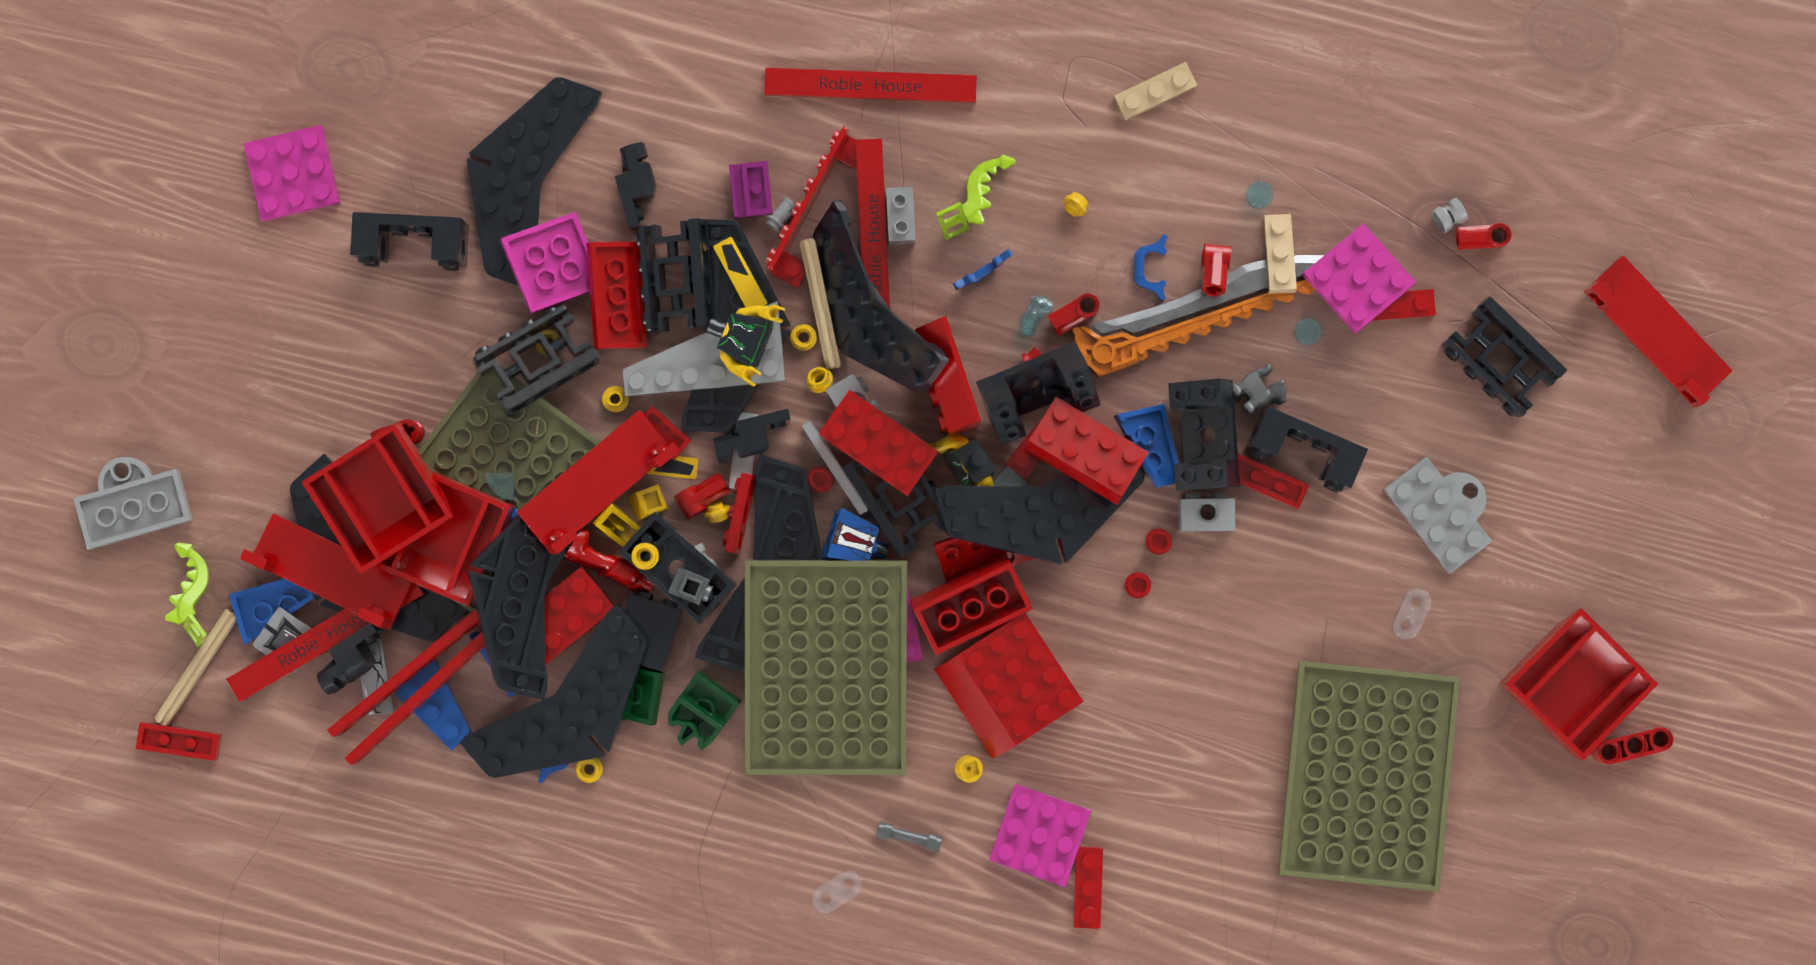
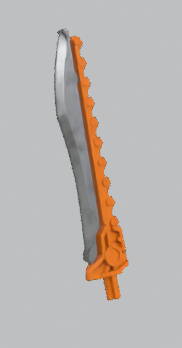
M1324 255L1294 256L1296 278L1302 277V274ZM1266 260L1242 265L1227 274L1225 294L1218 295L1217 297L1208 296L1205 292H1202L1201 288L1181 298L1150 309L1095 323L1091 330L1085 326L1074 327L1072 333L1075 335L1074 340L1085 358L1090 371L1100 378L1139 361H1144L1148 357L1147 354L1150 349L1164 353L1169 348L1170 341L1185 345L1190 340V333L1206 336L1211 331V325L1227 328L1232 323L1231 319L1233 316L1247 320L1252 315L1253 308L1268 312L1273 307V300L1289 303L1294 298V293L1269 294L1268 292L1137 338L1124 332L1106 337L1100 336V334L1104 335L1119 330L1136 334L1267 289ZM1307 280L1296 283V292L1310 295L1315 290Z

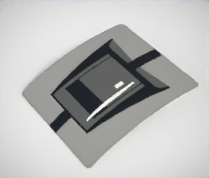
M278 607L253 643V646L267 655L312 628L281 607Z

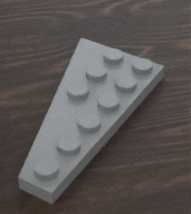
M776 301V302H774V303H771V304H769V305H767V306L774 305V304H775V305H778V301ZM774 322L775 325L757 368L762 375L755 374L751 379L755 384L786 381L780 323ZM707 332L623 369L626 397L750 384L728 370L720 359V351L717 349L720 338Z

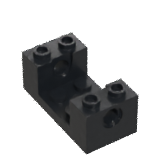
M352 213L350 255L358 259L359 263H363V266L380 267V263H388L389 232L392 233V236L408 237L409 232L418 234V237L432 238L431 259L437 261L438 266L443 267V270L459 271V267H467L469 224L460 217Z
M1076 342L976 382L988 418L1001 445L1026 436L1019 416L1051 404L1056 397L1059 399L1067 397L1070 405L1082 413L1101 405L1089 366ZM1040 381L1036 387L1028 388L1031 382Z
M1217 378L1168 383L1170 410L1180 411L1184 463L1174 464L1176 491L1240 487L1233 380ZM1208 428L1213 429L1215 432V439L1211 443L1205 442L1203 438L1204 431Z
M1270 406L1261 410L1245 449L1251 451V457L1261 461L1271 459L1272 456L1276 457L1285 436L1300 443L1302 440H1306L1312 443L1311 448L1326 453V451L1330 452L1318 479L1324 483L1323 487L1335 493L1352 489L1368 448Z
M657 512L651 515L619 551L622 556L634 565L632 561L633 549L640 543L654 545L659 553L657 564L648 570L637 569L698 624H703L738 585ZM648 551L642 552L641 559L644 562L648 561L650 553ZM680 560L684 563L686 570L711 580L709 586H712L713 589L707 602L702 601L701 605H697L668 593L675 577L670 572V565L673 561ZM688 579L683 591L695 596L700 583Z

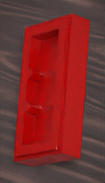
M651 405L644 415L666 443L674 442L680 449L672 457L675 460L692 439L657 408Z

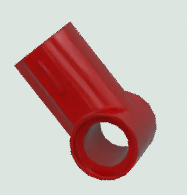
M1504 223L1456 227L1457 250L1500 249L1508 244L1512 237L1511 229ZM1497 229L1503 233L1504 240L1502 243H1497L1492 239L1491 234L1493 230Z
M1204 243L1201 266L1204 267L1202 292H1205L1208 296L1217 297L1218 295L1225 294L1232 246Z
M1085 293L1047 317L1058 336L1087 319L1094 317L1099 310L1100 303L1095 295ZM1082 300H1092L1095 304L1094 311L1091 313L1083 312L1080 309Z
M719 472L696 486L692 485L676 494L674 499L688 520L706 510L708 505L731 493Z

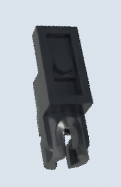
M644 142L633 143L619 149L622 172H625V174L615 176L631 231L639 229V226H641L640 221L644 220L641 206H635V203L655 197L657 187L650 163H641L642 160L648 157Z
M784 409L736 421L738 432L735 433L733 430L713 439L718 462L731 461L733 448L738 451L740 458L762 454L770 447L765 426L770 425L771 429L787 426L786 421L791 420L789 410Z
M369 623L329 649L334 659L317 673V680L323 691L329 695L334 694L344 688L347 683H352L367 673L376 663L374 655L368 646L378 642L381 639L380 634L388 629L379 628Z

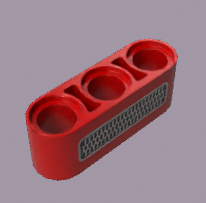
M1650 726L1606 737L1591 755L1600 763L1615 764L1666 751L1673 745L1674 737L1667 728ZM1659 731L1663 736V740L1660 745L1656 746L1653 742V736ZM1634 738L1637 742V747L1633 752H1630L1627 748V743L1630 739ZM1608 744L1611 748V754L1608 758L1604 759L1601 755V750L1603 746Z

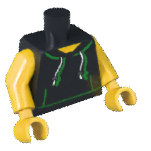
M775 304L740 308L736 313H730L726 323L712 318L707 328L708 334L720 338L717 349L720 351V359L728 370L751 386L756 385L751 381L752 376L755 374L762 375L757 368L775 325L774 322H783L782 319L777 318V313L780 310L785 311V308Z
M956 433L936 441L935 444L928 443L938 451V454L939 452L942 453L941 455L961 486H994L993 477L996 469L976 438L967 439L965 436Z

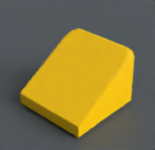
M658 484L637 491L629 496L638 520L650 517L654 512L660 513L668 509Z

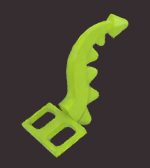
M1002 154L999 158L991 159L978 165L967 179L966 203L962 205L961 202H958L936 213L945 240L969 230L968 223L984 224V218L980 211L991 207V203L983 197L990 192L988 186L982 185L991 181L987 172L996 174L997 167L1005 170L1015 165L1016 160ZM958 209V214L943 220L944 214ZM959 223L963 224L962 228L952 233L947 232L950 227Z
M176 543L175 549L181 558L188 557L187 567H194L195 570L188 571L186 574L193 582H181L180 587L183 593L170 596L169 600L176 608L166 614L165 620L177 623L178 625L184 623V629L199 648L202 646L207 635L194 617L197 614L194 606L205 593L208 586V567L204 559L193 550L192 544Z

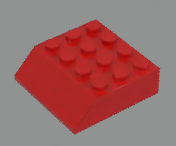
M941 317L916 328V333L928 343L934 342L949 359L928 391L932 407H938L940 414H937V422L941 433L946 432L947 436L978 428L981 418L947 317Z
M401 424L389 426L302 481V484L360 575L454 517L442 488Z
M430 470L442 488L454 517L380 562L375 567L466 606H470L474 598L467 571L487 575L489 571L469 566V564L506 527L511 520L513 509L516 506Z
M1582 608L1577 609L1554 626L1499 682L1575 759L1582 761L1658 685Z
M1026 613L1007 621L934 669L992 759L1017 746L1084 702Z

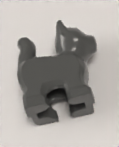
M1266 364L1265 367L1247 374L1241 382L1233 385L1234 399L1237 403L1241 400L1242 396H1246L1249 400L1242 407L1247 417L1252 416L1256 410L1264 408L1270 403L1282 405L1286 402L1287 389L1284 386L1285 380L1273 383L1268 389L1261 380V377L1267 376L1272 372L1273 366L1271 364Z

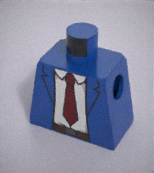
M841 508L834 512L821 559L855 561L870 560L871 556L884 560L889 545L876 541L879 531L877 526Z

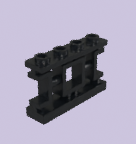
M700 218L680 221L681 234L662 237V227L659 225L639 226L637 245L641 253L639 271L643 279L641 297L645 304L643 323L647 332H670L669 318L687 316L688 328L694 329L699 327L708 328L711 319H715L708 221ZM690 241L691 256H679L678 243ZM655 244H667L668 258L656 259ZM683 263L685 288L666 290L665 265ZM694 294L695 309H683L682 295ZM659 297H671L672 311L660 312Z
M1489 296L1471 313L1480 324L1465 339L1455 331L1441 345L1445 348L1444 354L1454 362L1457 360L1464 366L1463 372L1472 380L1477 379L1483 385L1482 390L1493 399L1496 397L1503 404L1501 408L1509 416L1519 418L1527 413L1526 411L1533 406L1524 395L1540 379L1547 387H1550L1558 378L1564 375L1567 369ZM1491 320L1503 331L1492 342L1481 332ZM1473 340L1484 349L1474 361L1462 350ZM1500 342L1519 359L1504 376L1485 359ZM1530 358L1542 368L1531 378L1520 369ZM1511 377L1523 386L1513 398L1500 387L1505 385Z
M565 304L559 308L558 306L549 308L540 319L536 321L531 319L521 326V330L514 334L508 332L501 336L495 345L491 347L486 345L475 352L476 356L473 357V365L479 370L481 377L493 370L505 387L504 390L496 394V400L501 404L507 418L599 364L600 356L595 348H591L589 341L576 347L564 329L573 324L574 320L572 315L568 313V308ZM555 324L554 329L560 338L549 344L541 331ZM540 344L551 362L530 374L519 355ZM567 347L574 360L561 367V361L557 357L556 352ZM509 350V356L514 365L502 370L495 358ZM521 373L529 386L515 393V388L509 379Z
M855 460L842 467L900 558L918 547L912 534L930 522L934 521L940 531L944 530L942 521H940L936 513L923 520L916 509L917 505L926 500L921 492L924 488L937 506L932 490L938 487L933 480L928 482L924 475H922L913 488L918 499L896 512L882 491L890 486V484L883 482L874 488L880 496L879 499L875 500L856 469L861 467L865 475H868L871 471ZM887 512H890L895 520L907 513L915 525L904 533L909 541L906 545L885 515Z

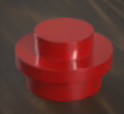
M822 466L813 468L808 474L809 487L817 493L827 492L834 483L832 472Z
M1156 528L1147 534L1145 545L1152 554L1162 555L1171 548L1172 538L1166 530Z
M1134 572L1126 578L1124 588L1130 597L1140 599L1147 596L1150 592L1151 581L1146 574Z

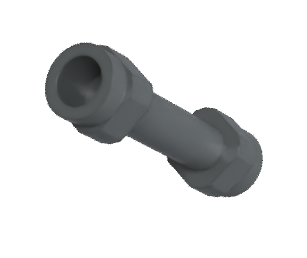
M881 821L876 837L885 840L894 838L926 846V850L939 852L942 836L929 833V836L894 828L893 824Z

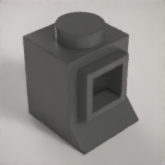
M678 567L668 593L701 605L702 601H708L713 587L709 586L710 579ZM688 579L700 583L695 596L683 591Z

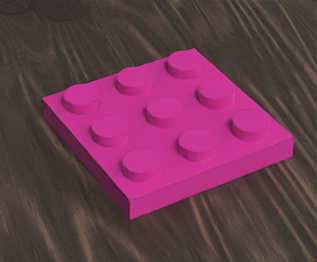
M322 125L243 143L261 221H269L341 203Z
M576 212L501 238L500 242L530 315L590 293L586 246L588 241Z
M1364 223L1302 274L1354 334H1357L1416 284L1411 275Z
M1015 784L989 860L1066 887L1092 810Z

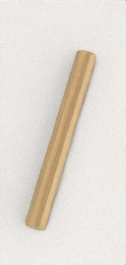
M812 238L800 241V248L826 369H834L841 366L816 242Z
M224 610L156 714L155 720L157 723L168 726L236 623L235 613L232 610Z

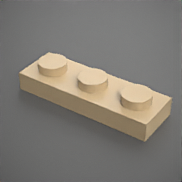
M1184 62L1114 95V99L1126 121L1196 88L1197 83L1187 63Z
M1291 214L1264 215L1269 294L1295 293L1297 287Z

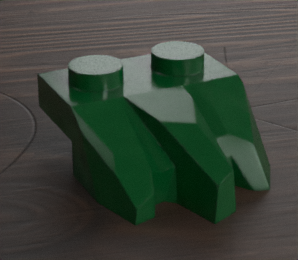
M640 667L622 721L630 720L650 726L657 724L665 672Z
M698 670L669 710L668 725L671 727L680 725L682 727L677 737L681 746L691 738L696 737L698 739L697 746L702 751L715 740L742 700Z

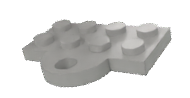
M131 457L113 459L103 467L98 478L99 491L73 498L87 550L193 520L179 469L153 475L150 468L144 462ZM125 463L129 468V473L125 478L121 479L117 476L116 469L120 464Z
M1425 457L1383 489L1448 574H1451L1492 542L1476 521L1485 509L1486 492L1481 482L1470 474L1456 472L1443 477L1429 458ZM1467 483L1472 484L1476 489V494L1471 499L1466 498L1462 492L1464 485Z

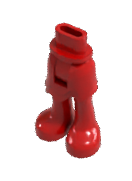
M585 528L579 530L577 533L578 537L571 543L563 558L572 563L596 569L597 575L605 576L629 590L636 591L639 589L646 593L650 592L654 583L645 578V575L640 573L634 565L623 558L611 554L604 555L595 551L588 543L589 531Z

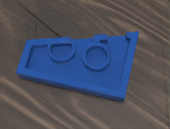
M1160 404L1113 416L1126 439L1149 452L1142 465L1155 487L1175 484L1174 464L1179 463L1165 405Z
M283 578L229 594L244 645L259 636L278 607L292 614L314 599L313 592Z
M437 659L395 693L403 703L441 670ZM447 681L414 714L452 751L472 730L458 702H456Z

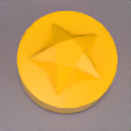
M964 755L957 760L955 774L960 780L973 783L982 775L983 765L978 758L972 755Z

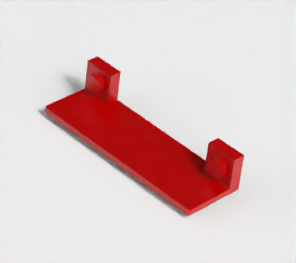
M843 126L840 132L837 130L834 132L829 142V145H831L829 154H823L816 167L818 168L816 178L811 177L804 189L806 193L803 202L798 201L791 213L793 220L790 226L785 224L778 237L781 242L777 249L772 248L766 259L768 263L767 268L771 275L797 289L804 279L806 271L803 260L788 253L793 241L835 163L839 161L857 171L855 141L857 139L849 136V130L845 126Z
M1625 256L1619 257L1583 291L1692 407L1705 404L1710 399L1708 394L1732 372V369Z
M637 411L521 507L517 514L550 554H558L578 537L576 533L651 469L663 466L680 449L674 442L666 443L642 411Z
M272 514L255 550L244 549L239 558L257 568L272 572L357 614V617L379 628L388 630L391 629L413 582L375 566L360 575L341 545L277 514Z

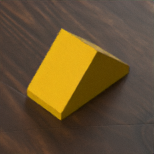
M613 503L606 507L593 522L596 527L622 547L641 528Z

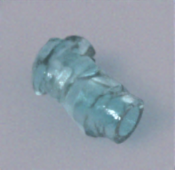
M1037 295L1028 299L1031 301L1030 305L1019 321L1020 333L1034 336L1044 315L1043 313L1049 314L1052 311L1053 302L1044 295Z

